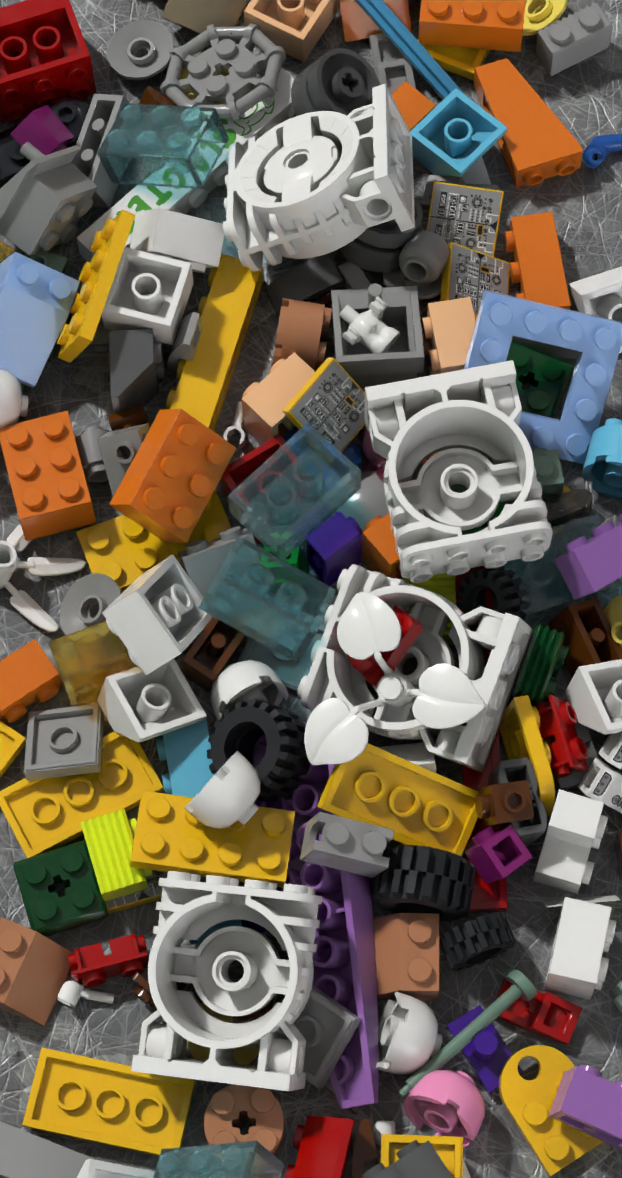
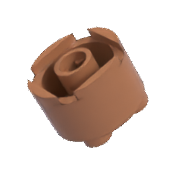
M283 298L272 366L280 359L286 360L295 352L316 372L324 362L327 342H321L320 339L327 340L332 308H327L324 304Z
M231 1084L216 1092L211 1098L204 1115V1132L212 1152L219 1160L237 1170H253L264 1166L280 1150L285 1138V1121L282 1108L270 1090ZM249 1118L250 1124H256L249 1127L248 1134L242 1135L240 1129L235 1127L241 1124V1119Z

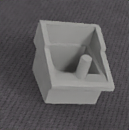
M26 142L21 147L20 153L30 162L0 189V234L30 256L43 250L49 251L58 244L68 243L78 230L76 227L78 220L89 211L93 204L91 198L98 186L72 163L77 152L81 150L78 145L44 155L30 142Z
M374 283L365 289L331 290L335 359L361 389L417 378V373L424 372V347L417 286L382 288L381 285ZM379 296L388 304L383 312L381 321L388 327L398 330L400 335L387 353L371 354L359 342L352 346L342 338L343 333L348 331L349 324L339 314L346 305L351 306L359 314L370 310V303L374 302L375 298Z

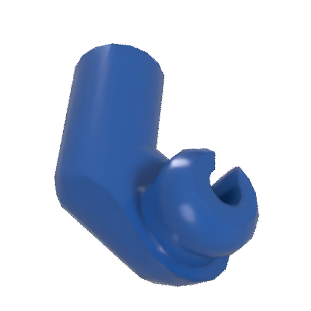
M622 133L593 137L583 152V161L586 166L590 168L599 167L610 152L622 151Z

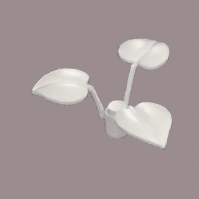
M359 592L354 595L339 620L337 639L342 650L354 659L365 660L374 654L376 662L385 674L377 685L379 698L357 705L351 710L339 698H331L320 703L310 714L305 727V750L309 762L314 766L343 764L356 759L365 750L369 736L367 724L356 715L378 706L383 707L386 703L394 707H404L411 702L412 698L417 696L412 708L413 715L421 724L433 729H447L466 723L485 709L486 704L476 691L469 677L462 670L450 664H437L425 670L419 679V689L413 688L408 679L394 674L393 670L383 659L381 652L392 651L400 644L401 625L399 619L383 600L372 594Z

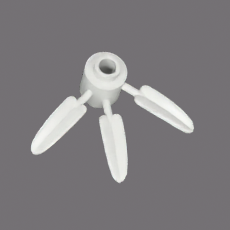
M19 524L6 541H0V589L5 587L13 595L10 598L11 605L30 622L47 632H56L59 629L58 624L24 590L18 591L9 580L16 568L28 569V573L31 576H58L81 571L85 567L86 562L82 559L29 557L27 562L18 561L16 551H24L32 541L25 540L21 524Z

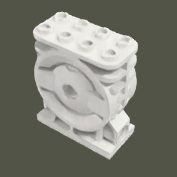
M386 83L372 88V104L354 109L348 116L333 111L305 113L276 125L261 137L258 135L250 137L246 152L239 142L230 144L229 152L226 153L228 175H225L227 198H224V207L227 221L223 222V230L227 240L234 242L236 245L239 259L244 267H249L252 272L261 270L263 253L273 266L282 262V256L292 259H306L325 255L347 245L360 236L367 228L393 219L396 220L401 232L415 228L412 135Z
M513 360L365 387L364 419L367 432L370 433L373 451L387 459L384 470V492L391 520L390 527L395 538L396 554L400 560V572L402 577L410 579L413 583L427 581L433 575L448 573L451 576L461 575L468 572L470 568L485 566L488 569L498 568L505 565L507 561L521 558L522 561L526 562L535 561L542 558L544 552L550 547L553 531L551 524L547 522L548 511L545 502L542 501L541 483L537 481L530 444L518 426L520 424L522 406L515 382L516 370ZM433 455L422 466L416 480L406 481L412 479L419 465L429 456ZM488 459H490L493 463H502V464L493 465ZM462 484L468 490L457 493L452 491L450 486ZM516 500L513 504H505L501 514L489 521L488 527L476 533L462 535L463 530L478 528L485 524L494 515L499 502Z
M352 564L349 569H343L337 582L339 593L334 605L331 604L325 613L324 625L326 628L322 639L315 642L311 652V661L313 663L309 674L301 679L297 695L301 698V705L313 711L323 701L339 698L351 710L357 705L376 700L369 689L367 680L349 662L346 653L340 647L337 639L339 620L355 594L365 592L377 596L391 609L396 604L410 612L412 606H414L411 615L424 628L393 673L408 679L415 689H419L420 676L428 668L437 664H450L454 666L451 649L442 638L449 619H451L453 626L448 635L457 649L459 669L469 677L476 691L486 704L485 709L476 717L466 722V726L458 725L447 729L429 728L421 724L417 719L413 720L412 708L417 696L412 698L411 702L404 707H394L387 703L383 707L378 706L374 718L372 717L374 708L360 712L356 716L365 721L368 731L398 740L423 739L427 750L432 754L482 773L534 630L518 616L506 612L502 614L482 606L464 614L456 605L442 595L408 584L398 578L387 577L377 571L366 570L356 564ZM479 624L475 632L472 627ZM482 648L491 650L486 667ZM409 658H417V669L412 674L405 675L403 672L405 661Z
M168 871L167 878H159L158 886H163L161 902H156L155 910H160L158 926H153V934L157 935L148 961V983L157 1010L142 1022L138 1055H133L131 1071L281 1091L305 1089L306 1072H303L306 1040L293 1023L305 1008L312 989L314 971L312 958L313 952L317 950V944H314L316 928H319L320 920H317L318 905H322V896L315 895L316 888L284 883V890L277 891V883L245 879V885L241 887L238 886L239 879L206 875L205 883L200 882L201 875ZM230 920H247L267 929L277 939L282 950L288 952L289 960L280 959L275 946L265 935L254 929L241 926L225 927L213 932L203 940L198 949L180 946L183 939L199 941L208 930L220 923ZM235 960H238L244 968L243 977L238 982H233L228 975L229 965ZM176 982L192 983L205 1005L213 1011L226 1016H246L256 1013L268 1005L276 994H284L285 998L282 1003L277 1002L269 1012L256 1020L246 1023H230L209 1014L199 1004L193 992L177 990ZM163 1020H165V1022H166L167 1024H160V1023H161ZM284 1032L289 1039H282L281 1034ZM187 1040L204 1047H209V1059L185 1057ZM260 1045L258 1066L238 1064L233 1058L234 1048Z

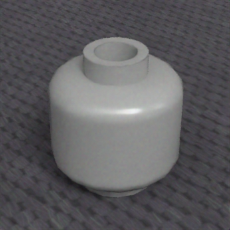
M426 230L417 231L399 254L400 269L413 282L421 284L432 283L439 278L446 266L450 249L447 242L440 235Z

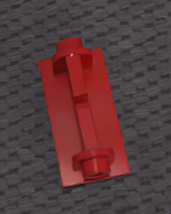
M551 694L548 696L550 702H542L535 706L540 716L539 732L542 740L545 741L552 737L556 739V742L548 745L551 752V771L556 773L557 778L571 775L570 768L588 772L585 760L588 758V751L583 740L577 735L574 725L577 722L575 710L569 702Z
M135 933L109 940L112 954L104 956L101 942L74 949L75 953L68 955L71 970L79 968V970L71 971L73 980L80 985L83 984L84 987H95L105 983L108 977L120 974L122 977H132L136 972L141 974L144 968L148 966L149 961L147 952L140 953L147 950L144 935L136 937Z

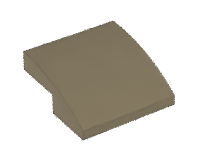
M168 0L161 17L166 21L194 32L198 36L207 30V26L211 24L214 27L237 26L248 0Z

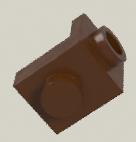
M527 780L478 788L479 796H476L475 807L478 817L483 819L484 827L529 820L534 817L530 787Z

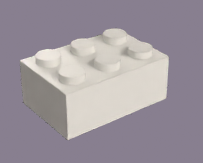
M174 555L169 556L140 575L102 612L110 631L119 636L127 647L133 663L141 667L146 675L180 655L215 614Z

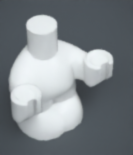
M379 296L375 298L374 302L370 303V310L359 314L351 306L346 305L339 314L349 324V329L343 333L342 338L352 346L359 342L371 354L387 353L399 337L400 332L395 328L388 327L381 321L383 312L388 304Z

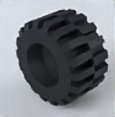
M249 700L248 703L240 701L235 703V709L227 708L223 712L224 719L216 720L213 725L216 731L214 735L210 734L208 742L212 743L211 749L207 750V758L212 759L213 762L209 765L211 773L215 774L236 751L241 753L254 767L252 759L253 750L259 738L265 734L267 741L266 752L262 761L254 767L261 781L260 793L256 800L276 801L278 796L285 798L290 795V787L297 789L302 783L299 779L301 774L307 775L309 770L306 767L308 757L304 744L305 723L298 720L299 716L294 712L258 700Z
M398 845L385 848L383 857L390 858L389 866L376 876L372 899L378 905L396 914H439V921H454L469 915L476 873L474 864L457 854L432 847Z

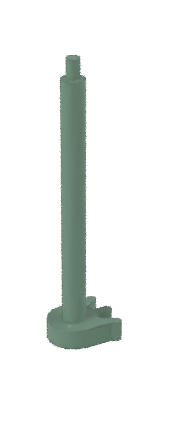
M509 967L502 976L512 984L510 985L511 987L405 1081L406 1085L398 1093L404 1098L425 1075L435 1070H440L517 999L521 998L523 1001H530L538 993L532 982L521 971Z

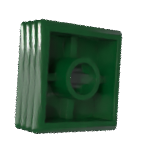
M511 341L506 361H514L516 370L515 382L522 411L554 418L571 381L574 366ZM528 383L533 386H530L527 391L522 389V385Z
M542 624L536 626L507 706L513 698L525 695L529 696L532 707L549 701L548 696L553 695L557 680L553 678H556L569 649V646L563 644L565 638L563 631L560 633L556 629L551 631L549 626L543 628Z
M80 841L17 861L13 864L32 930L47 937L108 917L107 907L99 889L86 841ZM61 882L65 886L71 885L65 889L66 895L63 897H59L56 892H51L56 889V884Z

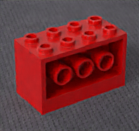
M26 0L0 8V123L8 120H18L24 115L30 114L33 110L47 105L56 98L70 96L85 99L89 95L97 93L90 54L69 0Z

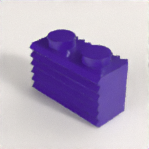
M337 511L335 516H330L329 521L324 520L323 525H318V529H312V534L306 533V554L309 567L327 588L338 580L343 569H349L352 564L358 565L362 562L361 535L363 531L354 518L351 516L346 518L341 512Z

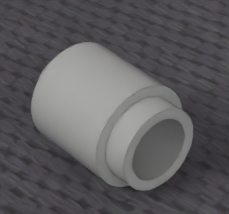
M100 426L87 427L76 438L84 474L87 476L88 481L95 483L108 481L97 439L110 431Z

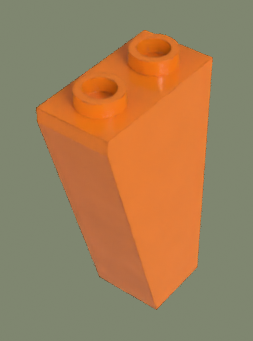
M507 58L474 68L473 87L482 108L508 127V132L496 143L515 188L524 185L535 186L544 179L557 175L567 176L580 169L583 154L581 145Z

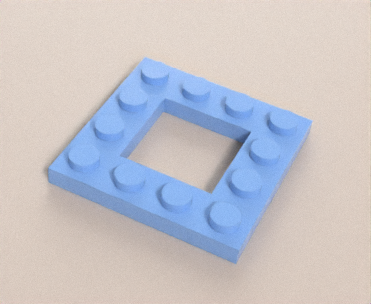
M484 290L464 369L505 362L513 336L579 351L561 419L522 411L518 426L526 436L531 450L536 448H545L548 451L558 449L560 459L584 464L592 434L599 428L622 345V322Z

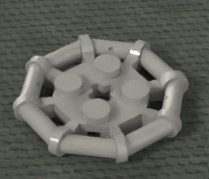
M250 23L248 26L214 27L211 24L207 26V30L180 48L174 47L169 54H172L166 78L160 85L161 93L184 113L186 120L195 122L198 119H232L237 121L240 120L239 116L267 97H274L278 92L277 81L281 64L285 61L286 54L281 46H276L261 32V27L257 24ZM233 40H241V41H240L239 44H235V42H234ZM211 44L212 47L197 57H193L194 54ZM257 46L263 54L255 56L251 51ZM182 68L188 70V78L179 80ZM266 70L264 77L261 79L256 78L260 71ZM223 72H229V75L225 77L223 75H219ZM193 93L196 98L190 100L186 95ZM213 101H222L223 104L214 105Z

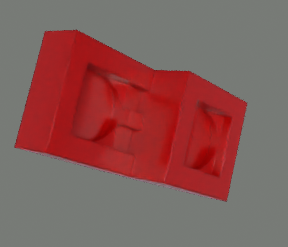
M505 978L495 1001L512 985ZM537 991L538 993L530 1001H523L519 998L497 1017L536 1035L568 1045L582 1008L549 992L541 993Z

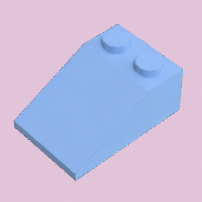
M14 252L0 263V369L14 375L20 383L32 388L36 386L70 313L80 281L17 252Z

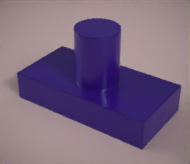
M481 1005L447 1025L446 1028L452 1038L458 1035L484 1011ZM491 1023L461 1050L488 1095L499 1089L501 1070L506 1061L512 1056ZM518 1066V1073L522 1075V1070Z

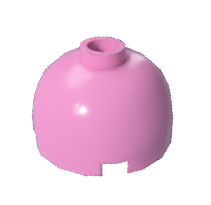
M435 1070L425 1075L409 1091L403 1103L406 1116L419 1130L425 1124L438 1132L434 1136L463 1137V1148L467 1147L471 1141L473 1142L485 1117V1103L479 1089L474 1084V1080L465 1072L458 1070Z

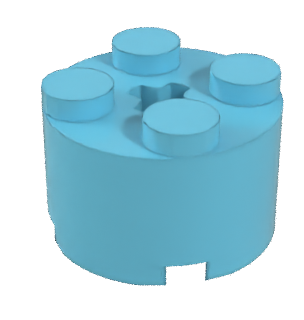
M611 418L607 419L605 425L597 428L592 434L582 471V478L586 481L588 477L593 482L591 488L596 492L617 500H622V420Z

